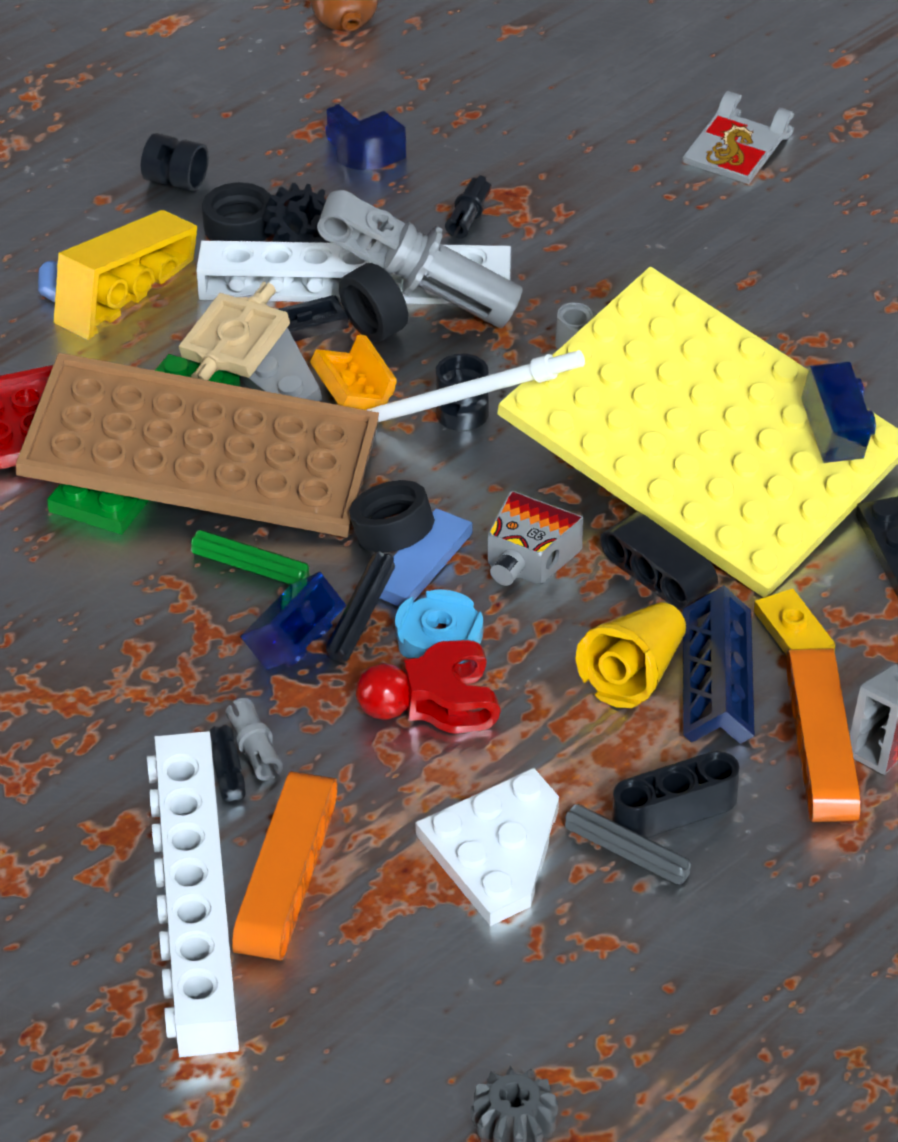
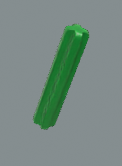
M204 530L197 531L191 539V552L195 555L298 588L303 587L310 576V566L305 562Z

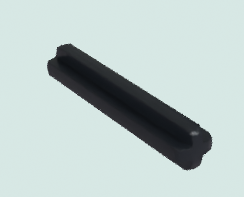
M378 551L372 555L326 645L327 656L331 660H337L341 663L349 660L395 569L394 558L390 554Z

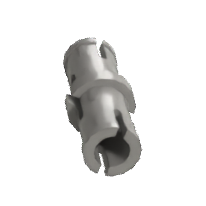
M236 699L233 702L237 707L239 715L236 714L233 706L230 704L226 709V716L231 721L237 734L236 744L239 750L248 756L255 776L259 780L268 781L274 779L276 776L269 764L272 763L275 771L280 774L283 770V763L272 745L273 735L269 727L261 723L255 706L250 699Z

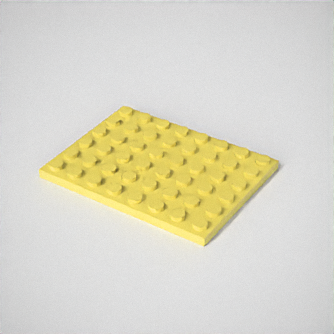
M651 266L552 355L556 357L580 350L585 358V365L583 367L558 373L555 379L539 383L536 380L521 383L499 403L497 412L500 417L632 508L646 515L763 598L770 596L854 510L857 504L898 464V428Z

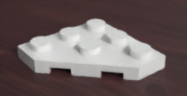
M532 768L415 822L416 836L486 922L492 926L531 907L537 877L542 869L549 845L552 825L555 823L558 814L559 796L541 775Z

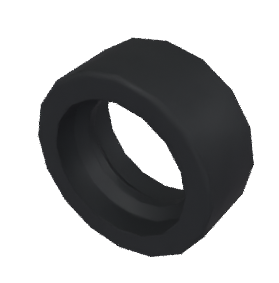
M236 182L214 188L204 197L202 202L205 235L211 241L264 242L272 235L265 233L264 229L268 222L262 220L271 194L263 187L252 183ZM240 211L254 214L239 219L223 217L228 213Z
M366 263L346 274L340 280L339 295L342 306L354 327L362 335L367 336L370 341L382 342L407 325L408 309L399 286L384 268L377 264Z
M407 480L388 481L371 487L352 502L349 510L359 545L372 552H395L408 548L421 541L432 530L435 521L425 488L417 482ZM398 514V515H396V516H393V517L384 519V518H386V517H389V516Z

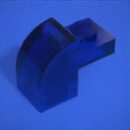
M339 104L327 109L326 136L329 142L336 146L337 162L341 165L357 170H375L406 158V127L387 112L381 111L359 121Z

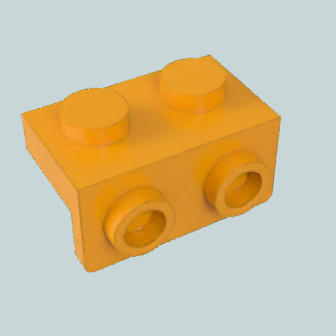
M357 335L350 353L315 349L310 360L311 365L335 399L337 405L367 410L387 404L389 398L394 393L397 379L365 335Z

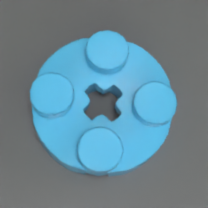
M437 589L426 591V598L415 602L413 597L401 604L395 616V635L398 641L399 652L407 658H419L432 645L442 641L470 640L480 644L483 638V616L481 611L478 613L474 609V602L468 596L451 590ZM439 623L446 624V628L435 629Z

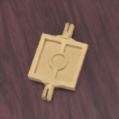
M265 281L262 282L254 295L249 298L234 297L223 293L217 295L178 346L182 358L201 363L191 375V378L208 381L215 371L218 370L228 371L247 378L251 377L290 324L287 312L271 308L267 305V302L276 293V289L271 283L268 282L266 284Z

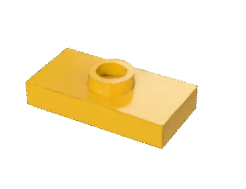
M793 588L754 601V613L786 656L788 649L833 648L835 652V642Z

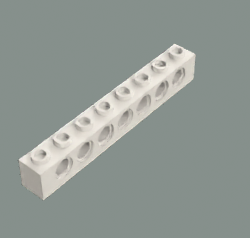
M201 241L197 263L199 300H214L219 293L249 298L254 295L261 283L265 281L266 284L268 282L271 283L276 289V293L269 301L308 302L336 295L339 302H341L339 295L340 280L346 274L371 262L362 260L354 253L335 243ZM369 243L367 249L371 248V243ZM444 245L511 281V246ZM392 273V278L402 292L404 279ZM419 286L410 295L403 294L406 304H452Z
M210 731L155 736L156 755L147 756L149 783H158V789L149 790L152 818L161 817V823L152 824L154 852H163L162 859H154L157 888L166 887V894L157 895L159 924L168 923L169 931L159 932L162 961L171 960V969H162L164 999L174 998V1007L165 1008L167 1038L177 1037L179 1057L239 1051Z

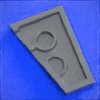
M286 328L250 378L239 375L240 380L251 389L314 401L322 400L320 387L288 328Z

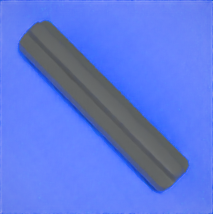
M580 804L573 805L570 811L567 812L565 827L568 830L676 885L683 884L686 878L689 877L692 862L688 858Z

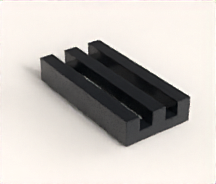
M336 295L278 309L287 312L290 321L287 328L294 341L349 328V318Z

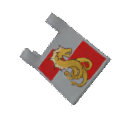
M727 91L722 97L715 116L683 156V163L750 184L779 143L791 137L794 126L788 124L794 117V111L779 108L774 115L771 126L763 125L740 117L741 110L737 109L736 106L741 101V95Z

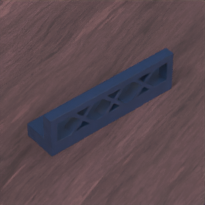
M723 585L683 609V617L686 622V632L683 637V735L690 742L698 740L719 727L740 744L755 736L751 609ZM710 612L701 627H698V618ZM711 640V644L703 656L698 658V654L706 642ZM708 671H711V676L703 688L698 690V686ZM712 703V713L699 720L707 705Z

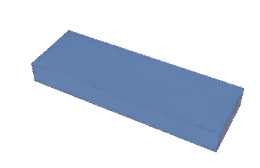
M436 508L432 512L435 519L432 530L421 541L408 548L399 550L393 556L395 569L379 599L399 607L405 600L411 597L415 601L473 534V522Z

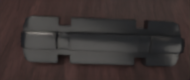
M225 724L221 727L214 726L209 731L212 757L217 780L220 783L221 797L226 802L233 800L241 801L246 795L245 781L241 774L242 769L237 747L234 743L233 730Z

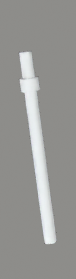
M580 350L556 357L547 354L533 358L531 364L367 410L378 412V423L532 380H536L539 383L552 380L557 377L558 373L583 367L585 365V358Z

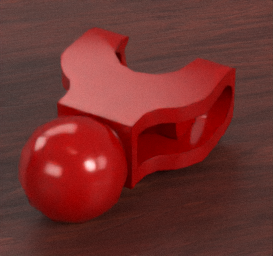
M470 640L438 642L428 648L421 657L405 659L403 670L395 665L385 663L369 667L360 675L356 685L357 702L363 712L370 717L387 721L400 716L406 710L409 721L423 720L440 730L452 734L487 730L497 722L501 713L498 699L490 688L466 685L477 682L483 676L487 664L482 646ZM463 660H470L467 663L460 664ZM485 708L476 712L469 711L473 709Z

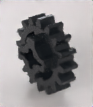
M292 183L288 191L281 186L276 195H271L265 207L266 210L262 220L268 222L264 229L265 233L275 234L272 242L331 243L322 238L317 230V224L326 202L324 198L325 190L321 189L318 193L312 192L311 184H306L304 190H300L296 183Z

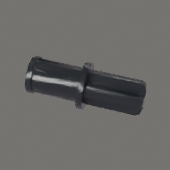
M480 175L478 178H472L464 193L457 196L454 202L455 209L445 223V229L451 236L454 235L460 226L461 228L456 238L466 237L474 219L481 216L484 210L483 203L491 190V184L486 181L485 176Z

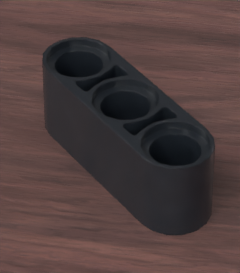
M634 512L604 531L600 536L602 550L612 563L677 609L686 608L718 585L716 570L704 556L640 512Z
M714 751L625 779L614 787L612 821L648 838L731 810L737 802L740 769L738 760L729 753Z

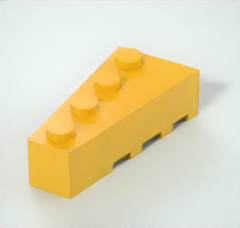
M160 210L59 252L53 323L87 340L91 339L98 333L97 326L103 321L112 323L121 316V308L131 300L138 303L144 299L152 284L156 282L162 285L194 261L197 225L165 210Z

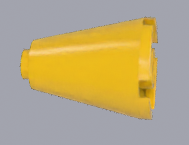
M659 602L593 627L577 645L575 660L579 676L584 683L588 680L597 690L594 695L602 702L616 708H633L638 706L654 693L685 635L686 622L683 615L673 605Z

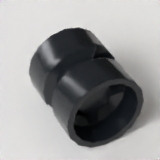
M159 133L152 134L148 138L141 156V174L143 179L164 185L171 182L172 186L193 192L198 190L203 184L208 169L209 153L207 146L189 140L179 142L175 137Z
M467 353L447 356L439 361L436 366V390L488 376V365L478 356ZM488 393L437 407V419L448 429L456 431H469L479 428L489 417Z

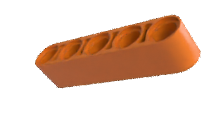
M788 649L786 658L787 683L810 822L858 821L860 817V792L834 649Z
M293 771L288 773L237 915L232 939L234 953L279 961L284 959L333 816L338 791L336 778Z

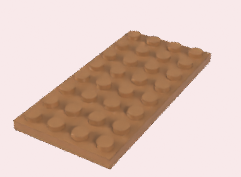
M58 353L17 459L16 475L348 538L352 524L349 510L352 502L360 494L378 426L379 413Z

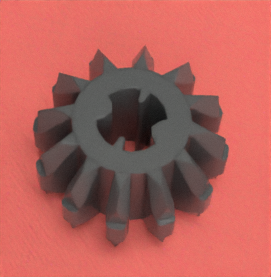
M510 1065L506 1076L502 1077L491 1071L487 1078V1084H477L474 1092L473 1106H471V1121L477 1127V1134L481 1142H543V1138L552 1137V1133L555 1130V1117L558 1115V1101L556 1100V1095L551 1094V1086L548 1079L535 1080L536 1077L532 1068L523 1075L516 1074Z

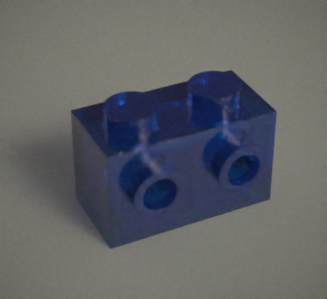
M851 362L810 366L801 399L823 463L864 459L870 437L876 431V421L874 413L871 410H867L862 380L856 378Z
M319 571L290 585L240 637L266 670L281 664L291 667L307 654L308 650L306 647L312 641L319 639L332 628L333 624L331 621L347 605Z

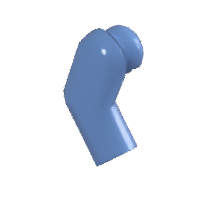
M50 260L45 262L38 270V291L42 296L55 303L57 262Z

